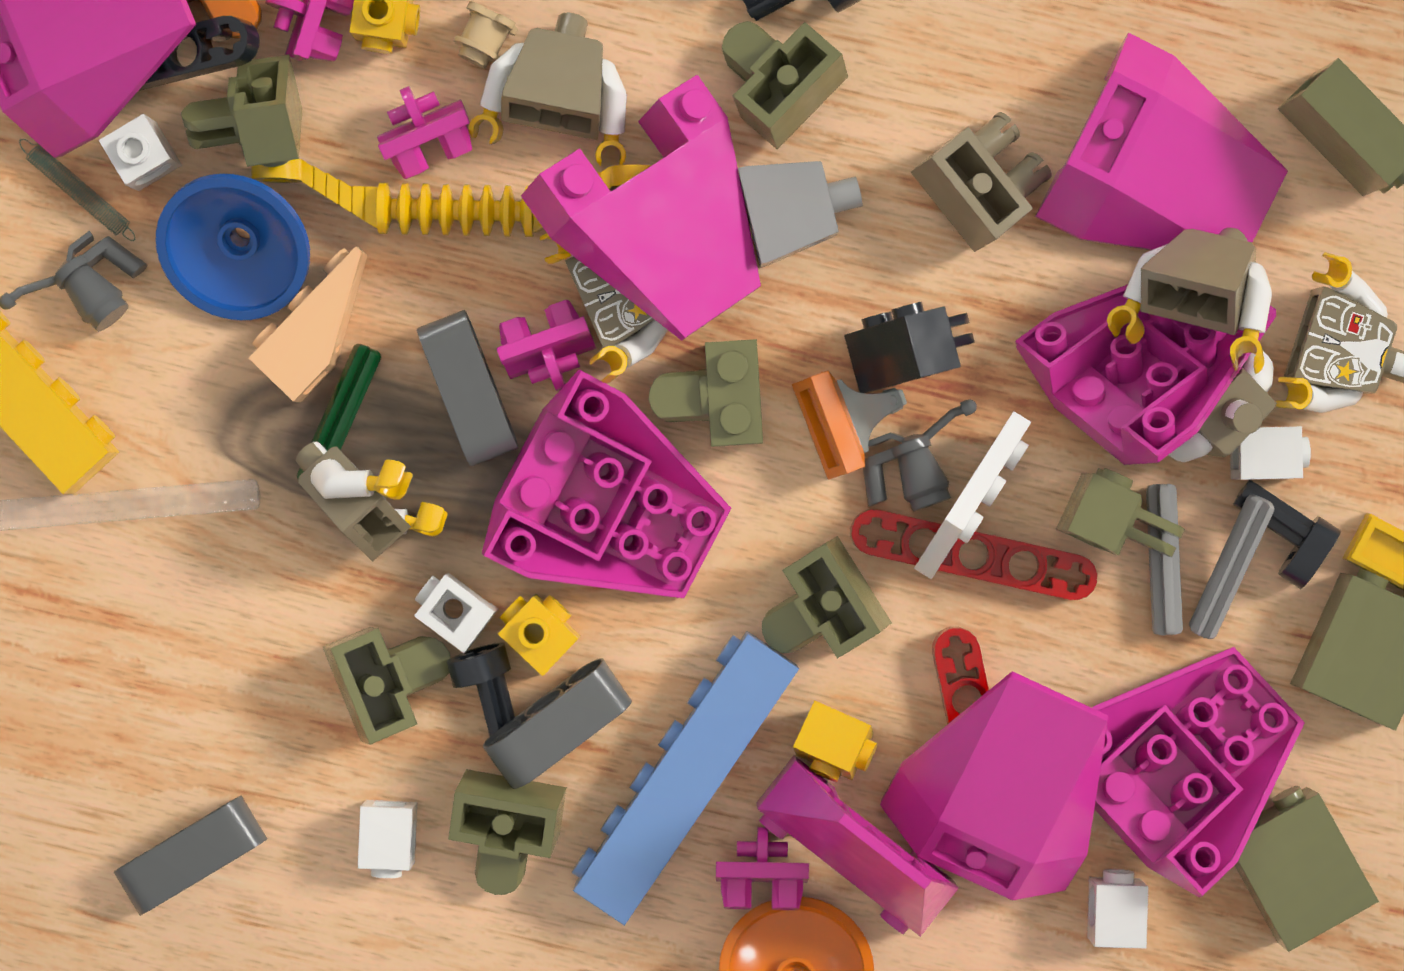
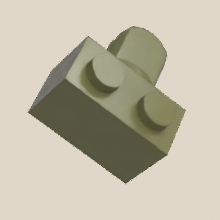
M749 21L736 24L729 29L723 39L722 50L727 66L746 82L733 95L740 117L777 150L848 78L842 53L806 22L784 44L779 40L773 39L757 24Z
M290 54L255 59L242 66H238L237 77L229 78L227 97L192 102L181 112L184 127L187 128L186 135L189 145L194 149L239 143L242 146L247 167L261 164L266 167H277L290 160L299 159L302 105Z
M757 339L705 342L706 369L664 373L656 378L650 387L648 399L651 409L662 420L666 422L709 421L711 447L763 443Z
M1106 468L1104 470L1098 469L1096 474H1081L1056 530L1114 555L1120 554L1125 540L1128 538L1171 558L1176 547L1134 528L1135 520L1180 539L1185 529L1142 509V495L1130 490L1133 480Z
M837 536L782 570L796 594L767 612L762 621V633L768 645L780 653L798 651L823 635L838 659L882 632L892 622Z
M368 627L323 646L358 736L362 742L369 745L417 725L418 723L407 696L439 683L449 674L447 660L451 659L450 652L436 638L420 636L387 649L379 628Z
M466 769L455 790L448 840L479 845L475 876L477 884L482 889L494 895H506L514 892L525 875L528 854L551 858L560 835L567 787L531 781L520 788L512 789L504 776Z

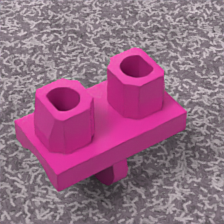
M266 0L265 3L279 10L274 28L288 32L293 15L297 16L285 55L290 54V58L298 61L309 58L325 61L336 60L343 35L320 27L319 24L324 9L344 16L350 15L354 0H302V2L298 0Z
M410 86L400 90L405 104L387 111V114L393 126L410 118L412 121L377 136L378 147L384 160L391 158L393 165L404 179L411 178L429 168L420 145L438 137L448 160L472 150L467 127L470 121L462 100L460 99L423 116L422 113L440 106L436 94L433 91L416 99Z
M569 300L549 305L544 310L550 329L539 333L531 334L525 317H516L500 323L499 329L502 346L496 349L510 379L527 373L532 384L551 378L555 390L559 391L565 385L562 373L580 367L577 355L597 349L584 316L579 317Z
M757 827V841H737V857H757V862H716V882H721L724 909H751L752 882H772V910H799L803 894V883H807L809 880V863L768 862V857H788V842H768V829L766 827Z

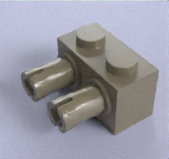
M1002 112L995 114L975 134L967 127L911 171L912 175L974 252L997 240L1030 212L1033 207L1025 198L1052 177L1048 165L1034 173L1032 172L1036 166L1044 161L1038 154L1033 152L1027 154L1007 174L994 160L997 154L1020 137V132L1015 124L1001 133L1000 130L1011 121L1010 117Z

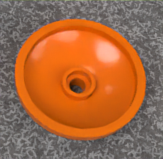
M802 897L799 910H772V900L747 912L734 925L724 942L720 955L719 971H874V962L866 937L847 914L824 901Z

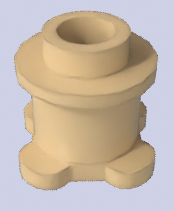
M469 1L467 9L470 11L471 17L462 36H455L454 42L461 47L458 53L461 58L476 66L486 68L489 61L495 62L500 57L498 53L507 34L515 36L518 28L515 26L516 23L506 16L491 11L476 2Z

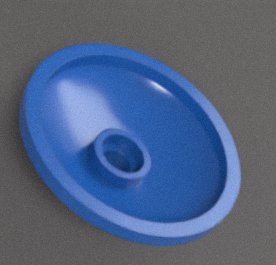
M212 174L197 178L185 184L171 197L162 210L157 223L156 250L166 277L186 300L212 315L231 320H254L274 314L293 300L308 274L310 245L300 217L288 201L279 193L252 178L235 174ZM236 228L245 230L250 235V238L239 236Z

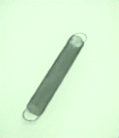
M39 144L29 153H26V160L36 166L40 172L56 183L59 188H62L63 192L67 193L69 197L73 198L89 214L93 215L95 219L111 230L115 236L124 227H126L125 230L128 228L133 233L128 227L130 221L104 201L102 197L98 196L96 192L92 191L76 175L70 174L72 172L50 155Z

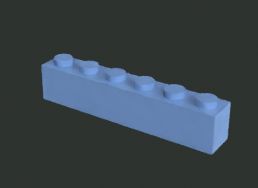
M746 631L741 640L734 635L729 639L716 659L717 662L723 665L712 682L703 678L687 702L694 707L683 725L676 720L672 723L658 744L665 752L654 767L647 762L644 764L629 787L636 794L627 808L624 809L619 805L614 808L601 828V831L608 836L597 852L588 847L572 871L574 875L579 877L573 891L624 926L799 670L797 664L772 649L748 631Z

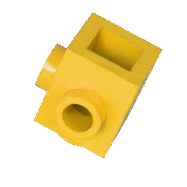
M354 0L349 33L356 41H362L361 48L364 50L392 54L393 46L407 48L408 35H417L420 21V5L413 4L414 0Z
M535 594L528 602L522 596H519L499 617L506 625L498 635L541 676H544L581 636L566 622L572 615L551 595L542 600Z
M814 700L793 748L796 756L812 762L809 770L823 778L837 782L840 775L853 780L857 769L865 772L874 756L877 743L871 741L873 736L871 725Z

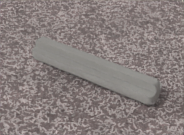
M1153 484L1147 486V511L1178 525L1177 489L1175 485ZM1147 525L1149 535L1176 547L1172 558L1149 548L1152 631L1157 635H1176L1183 630L1179 538Z
M1249 495L1246 498L1189 622L1191 631L1207 639H1214L1217 636L1274 512L1273 503L1257 495Z

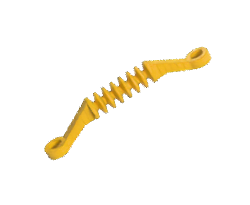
M302 159L290 160L277 167H266L262 164L251 166L252 179L269 183L303 182L376 228L379 234L388 233L392 219H397L402 235L409 233L413 219H418L422 235L429 234L433 220L439 221L443 235H449L454 220H459L464 236L470 235L474 221H480L484 236H490L495 221H500L505 237L511 236L515 221L521 222L525 237H533L534 233L544 229L524 200H515L511 185L505 186L500 201L495 200L491 185H485L480 200H474L470 184H464L459 200H454L449 184H443L439 199H433L430 186L425 183L422 184L418 199H413L408 183H402L398 197L392 198L388 183H379L378 187L349 186L342 180L324 173ZM615 165L597 173L608 189L611 190L621 186L652 165Z

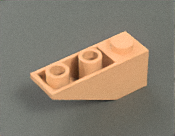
M357 246L350 253L345 248L340 250L323 269L328 276L314 290L309 285L302 289L289 303L288 308L292 313L279 327L274 322L271 323L252 343L257 350L248 359L294 402H302L337 365L368 257Z

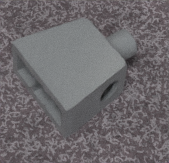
M821 161L755 165L738 168L746 212L760 268L771 265L836 236L839 231L834 213L863 207L856 176L827 183Z

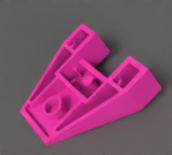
M695 75L660 97L638 121L663 156V159L613 191H610L579 148L541 172L521 195L524 202L553 241L681 341L761 286L728 117L698 75Z
M793 755L756 802L757 809L763 813L759 822L782 840L787 834H790L884 908L880 914L881 918L898 932L904 935L909 928L921 937L959 889L955 881L934 864L919 858L913 850L910 854L842 802L831 783L809 770L810 767Z

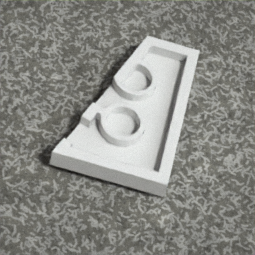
M1013 411L914 569L932 579L957 539L959 538L965 543L969 542L984 518L975 512L981 502L989 507L992 505L1006 483V480L998 475L1003 466L1013 471L1029 446L1020 440L1031 423L1029 420Z

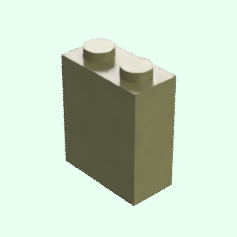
M1339 58L1315 72L1278 108L1362 196L1377 190L1384 194L1393 186L1398 189L1404 184V124Z
M1359 569L1357 576L1340 573L1290 684L1396 731L1404 714V596L1401 597L1385 590L1389 581L1366 570Z
M1300 786L1286 789L1272 799L1274 806L1261 813L1238 862L1235 864L1237 871L1277 943L1288 952L1379 902L1320 794L1308 787L1301 790Z

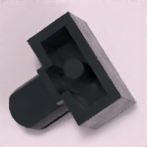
M922 302L892 309L890 312L861 319L864 329L844 335L860 393H868L960 368L961 365L956 348L975 343L973 333L956 337L952 335L951 328L970 323L967 313L948 317L945 306L924 311Z

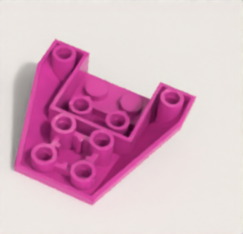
M0 0V107L2 112L54 158L62 157L99 137L196 25L187 1Z
M1128 32L1104 78L1106 83L1065 165L1055 175L1035 217L1080 240L1153 250L1169 244L1181 232L1187 229L1219 234L1225 228H1236L1245 235L1248 242L1252 243L1288 170L1174 55Z
M1128 284L1052 313L1015 341L1017 350L1054 408L1123 465L1158 463L1197 434L1251 354V352L1244 353L1239 357L1238 369L1235 371L1231 361L1230 347L1237 338L1242 337L1243 330L1238 328L1236 334L1232 335L1141 312V308L1138 317L1145 329L1141 340L1135 344H1130L1126 338V329L1130 323L1125 324L1121 328L1118 337L1115 338L1108 327L1107 317L1112 309L1126 304L1127 298L1123 297ZM1271 305L1265 332L1276 317V309ZM1259 333L1258 341L1261 340L1265 333Z
M578 370L542 409L495 498L482 555L531 579L685 598L732 508L626 394Z
M1235 647L1092 707L1108 715L1094 810L1148 868L1199 898L1238 862L1305 724Z
M1012 671L901 763L881 799L880 806L919 858L1013 901L1065 891L1088 853L1108 715Z

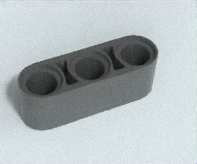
M462 310L418 327L417 333L469 465L472 467L518 449L519 446L467 312Z
M599 658L580 668L498 729L484 742L483 748L511 788L517 789L533 781L613 721L630 706L632 700L604 659Z
M242 795L121 866L114 871V874L141 916L266 841L267 837Z

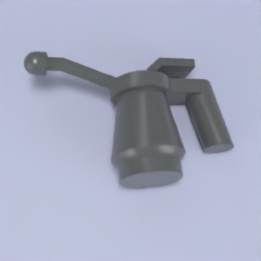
M88 231L69 246L67 259L59 267L55 276L20 286L10 294L6 292L0 297V307L5 310L11 309L16 305L15 301L22 295L57 285L61 290H66L83 322L91 324L99 332L120 319L127 311L129 305L122 298V291L91 267L105 257L126 274L135 278L148 265L109 236L103 238L84 254L75 257L78 252L94 241L92 233Z
M968 399L960 402V406L950 409L923 434H913L904 437L890 432L869 440L868 447L876 446L891 439L902 442V444L865 458L863 472L868 507L887 500L882 464L897 458L904 499L910 502L913 512L950 499L951 496L948 491L949 481L928 448L931 446L930 439L955 417L962 414L968 416L975 413L977 409L975 401Z

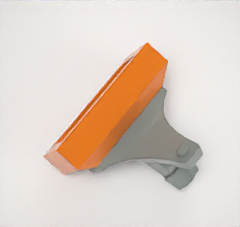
M829 370L792 384L828 480L865 467L864 453L869 451L868 443L872 430L884 417L890 413L898 412L907 404L901 389H887L878 394L856 392L849 388L841 379L836 380Z

